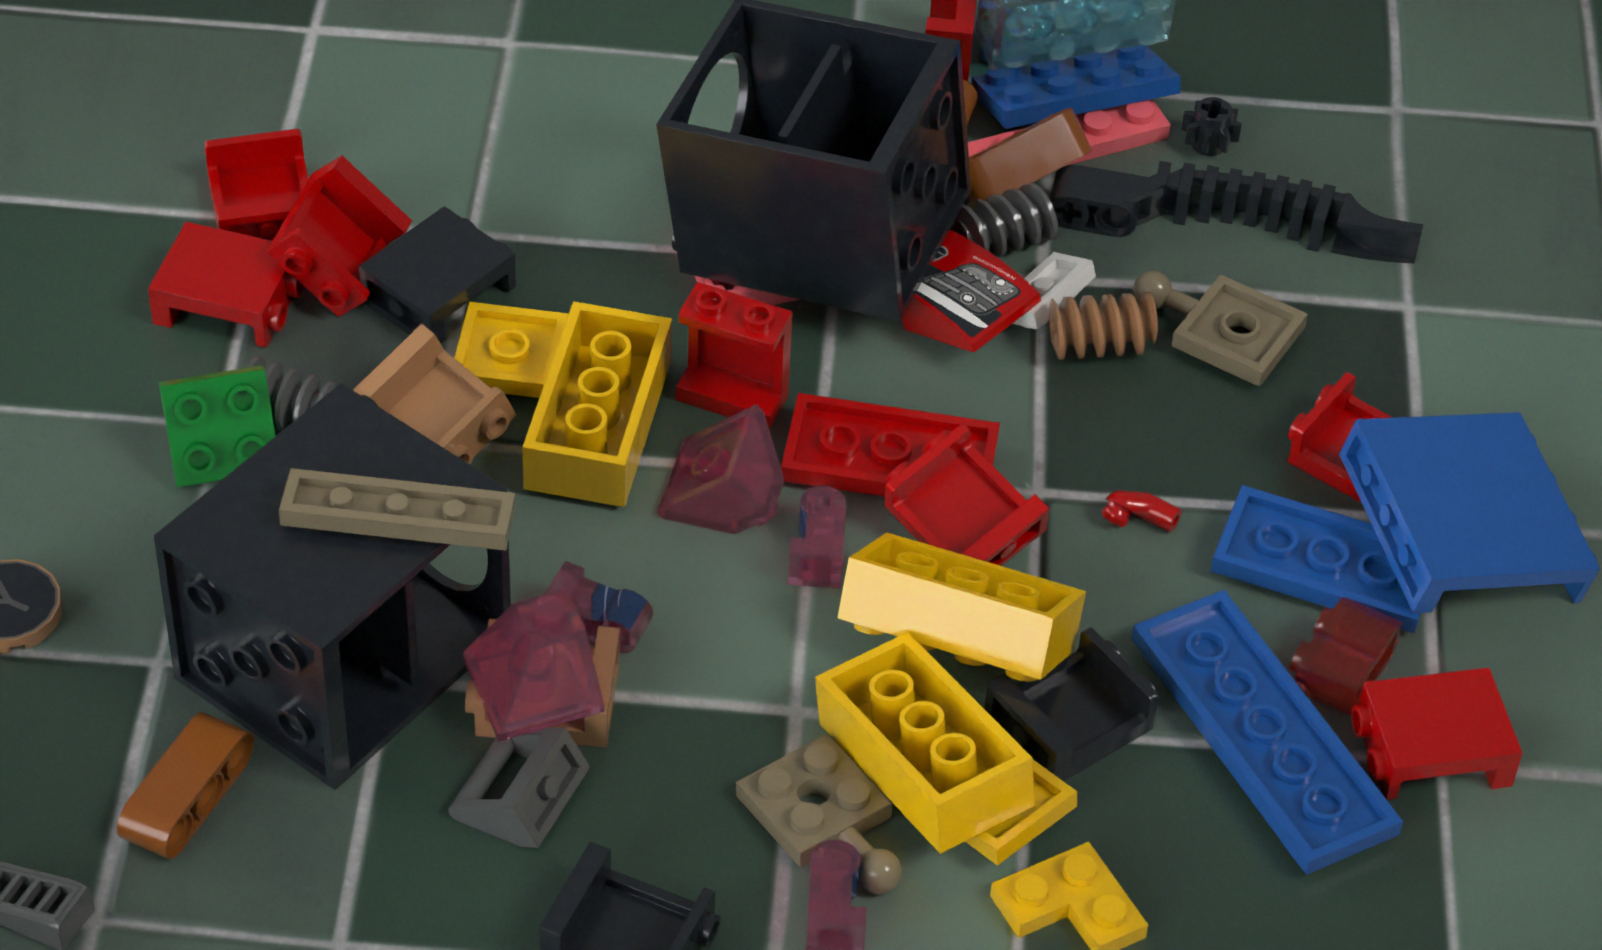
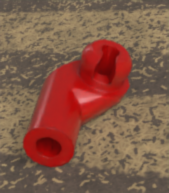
M1115 490L1105 498L1108 500V503L1102 510V517L1116 526L1124 527L1127 525L1132 513L1168 532H1172L1175 529L1182 515V509L1148 492Z

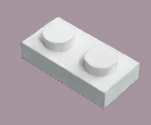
M1053 252L1024 278L1039 292L1041 302L1012 324L1037 330L1049 321V307L1052 298L1059 309L1063 297H1076L1096 277L1093 261Z

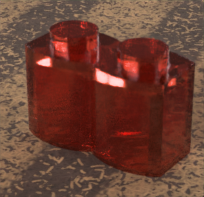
M1346 597L1341 598L1333 609L1325 607L1321 612L1314 628L1313 640L1310 643L1302 641L1298 646L1290 665V670L1296 672L1295 682L1306 696L1351 715L1352 707L1359 703L1363 683L1376 681L1390 662L1398 645L1403 622Z

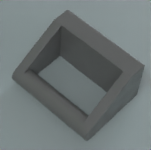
M504 727L449 807V815L456 821L517 846L539 848L589 770L590 765L565 727ZM512 753L528 758L501 800L482 799Z

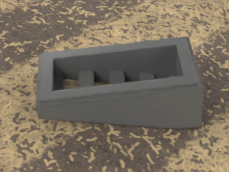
M0 861V882L2 881L7 884L0 893V925L56 950H65L95 910L91 888L68 878ZM18 889L25 891L15 904L8 903ZM35 897L41 899L34 909L28 908ZM53 904L58 906L53 914L47 913Z

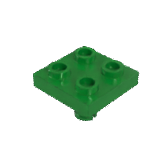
M263 365L159 382L177 488L224 479L276 436L266 373Z

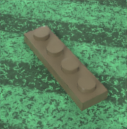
M291 468L279 508L281 526L507 550L516 510L515 493Z

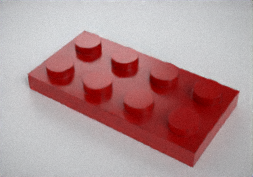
M798 393L781 464L780 481L885 497L886 479L898 465L905 461L913 463L925 453L927 445L937 434L944 430L952 432L962 423L971 430L970 441L972 445L994 465L1000 423Z

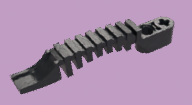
M1160 161L1157 174L1150 177L1082 165H1066L1056 171L1049 196L1056 213L1058 226L1066 229L1112 237H1124L1135 231L1136 226L1155 219L1163 213L1174 215L1173 224L1185 226L1190 205L1199 206L1197 222L1209 224L1212 208L1222 209L1220 222L1232 224L1235 211L1245 212L1243 225L1254 228L1258 214L1268 216L1265 231L1277 233L1281 218L1288 219L1290 223L1286 239L1294 241L1299 240L1303 223L1312 224L1307 250L1319 252L1326 228L1336 229L1337 233L1331 253L1395 263H1415L1424 225L1376 215L1362 207L1351 193L1335 192L1336 186L1324 184L1323 189L1312 187V181L1301 179L1300 184L1289 183L1290 177L1278 175L1276 180L1265 179L1266 173L1254 171L1253 177L1242 175L1243 170L1231 168L1230 173H1220V167L1210 165L1207 166V171L1196 170V164L1185 162L1183 168L1170 173L1172 163Z

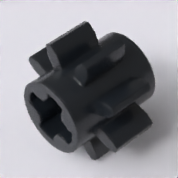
M1208 97L1201 101L1197 100L1194 111H1184L1181 130L1186 132V145L1191 144L1196 152L1206 156H1215L1222 152L1227 153L1229 142H1239L1242 123L1237 121L1238 109H1232L1227 101L1217 97Z

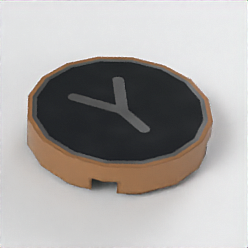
M20 559L0 560V653H11L10 647L24 645L25 649L40 644L55 631L62 618L61 589L53 574L39 564Z

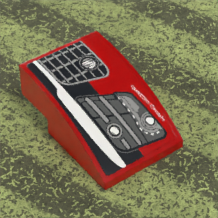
M950 230L905 312L902 323L904 330L974 353L1040 303L1041 298L1036 289L1002 260L980 245Z

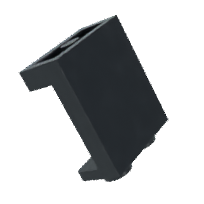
M444 206L359 266L360 282L370 291V295L364 304L409 335L423 324L435 334L441 344L446 340L445 319L492 284L497 285L506 292L516 287L515 253L506 244L497 242L476 228L469 219L460 217Z
M1089 627L1081 632L1077 651L1065 658L1041 680L1023 681L1016 685L1004 673L988 682L984 709L1033 760L1062 781H1066L1154 728L1159 696L1152 682L1144 675H1139L1122 658L1119 650L1112 642L1104 640L1092 627Z
M590 841L539 927L540 950H700L701 946L709 948L717 935L721 922V916L715 914L716 892L703 888L697 901L694 902L611 870V849Z

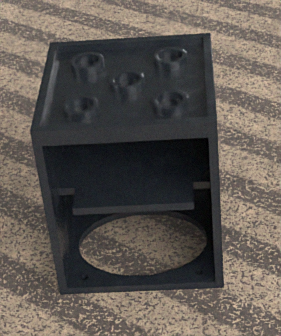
M734 0L656 124L673 226L672 248L674 251H677L680 273L901 322L971 192L959 40L756 0ZM732 53L738 65L739 93L731 131L725 132L688 124L694 103L708 74L721 58Z
M342 383L154 535L174 679L334 790L339 788L473 667L475 641L477 637L486 638L489 619H499L501 621V636L503 638L512 631L509 541L507 550L487 548L488 566L483 582L476 585H467L446 577L430 564L451 544L280 525L279 508L291 468L507 492L505 486L381 409L370 397L359 395Z

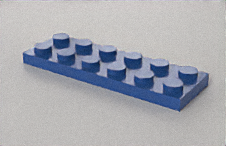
M1225 590L1133 625L1131 640L1306 875L1400 835L1403 820Z

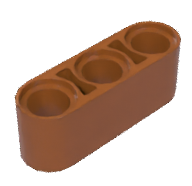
M1069 107L1052 114L970 156L971 192L967 197L969 203L977 199L985 200L987 196L997 193L1002 195L1005 190L1013 188L1019 190L1022 185L1033 183L1090 153L1092 148L1073 108Z
M205 712L197 713L124 805L117 824L118 836L171 860L177 857L247 766L254 748L255 738L253 733Z

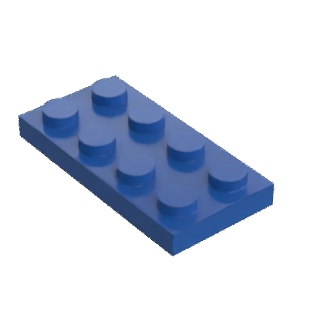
M1138 41L1122 42L1117 45V48L1103 51L1081 50L1076 52L1073 57L1058 60L1040 58L1032 61L1031 65L1017 68L995 67L988 70L987 74L971 77L972 86L977 91L979 102L1005 129L1037 123L1069 107L1073 108L1075 114H1081L1181 93L1180 75L1144 42Z
M1244 485L1241 486L1214 553L1210 572L1415 634L1421 613L1413 614L1371 523Z

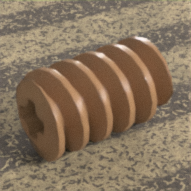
M1142 292L1138 302H1136L1135 297L1131 293H1124L1119 298L1118 305L1112 294L1102 295L1098 305L1092 295L1083 296L1079 307L1073 297H1063L1059 309L1053 298L1050 301V337L1058 360H1064L1068 345H1073L1078 359H1082L1085 356L1087 344H1093L1097 357H1104L1107 343L1113 344L1117 356H1123L1127 342H1132L1137 355H1143L1146 341L1151 340L1155 344L1157 340V312L1151 292Z

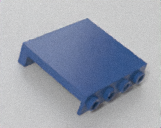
M1520 412L1356 419L1339 455L1413 614L1433 612L1443 592L1452 590L1564 584L1573 603H1580L1600 571V567L1595 554L1590 550L1577 524L1574 513L1569 509L1557 485L1554 474L1548 468L1537 446L1534 435L1530 432Z

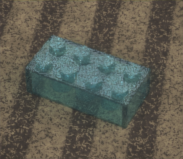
M979 0L975 31L990 70L1008 67L1017 68L1026 64L1064 60L1068 57L1098 52L1107 53L1116 49L1140 45L1149 46L1158 42L1168 41L1176 0Z

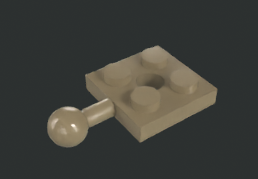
M1151 270L1142 273L1137 277L1133 285V295L1137 302L1142 292H1151L1156 309L1166 306L1186 316L1173 333L1172 347L1259 387L1306 326L1307 313L1221 274L1200 300L1172 289L1169 278L1159 271ZM1240 326L1248 329L1250 332L1240 334L1233 332L1232 329Z
M828 734L819 737L736 782V797L800 868L839 846L853 859L855 847L861 858L859 882L864 889L873 894H886L894 890L899 884L902 877V866L897 856L886 849H874L861 835L892 818V802ZM809 794H818L824 796L827 801L816 805L809 802L803 803L800 799Z

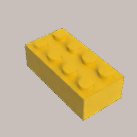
M573 301L522 447L523 488L525 490L620 507L626 506L672 361V318Z
M887 532L849 557L837 618L854 623L856 630L870 635H883L887 633L898 637L908 632L926 651L937 648L955 654L954 658L961 663L972 666L989 664L1006 669L1005 674L1013 679L1031 682L1044 678L1074 652L1086 591Z
M908 632L815 676L820 726L940 854L1035 806L1032 757Z

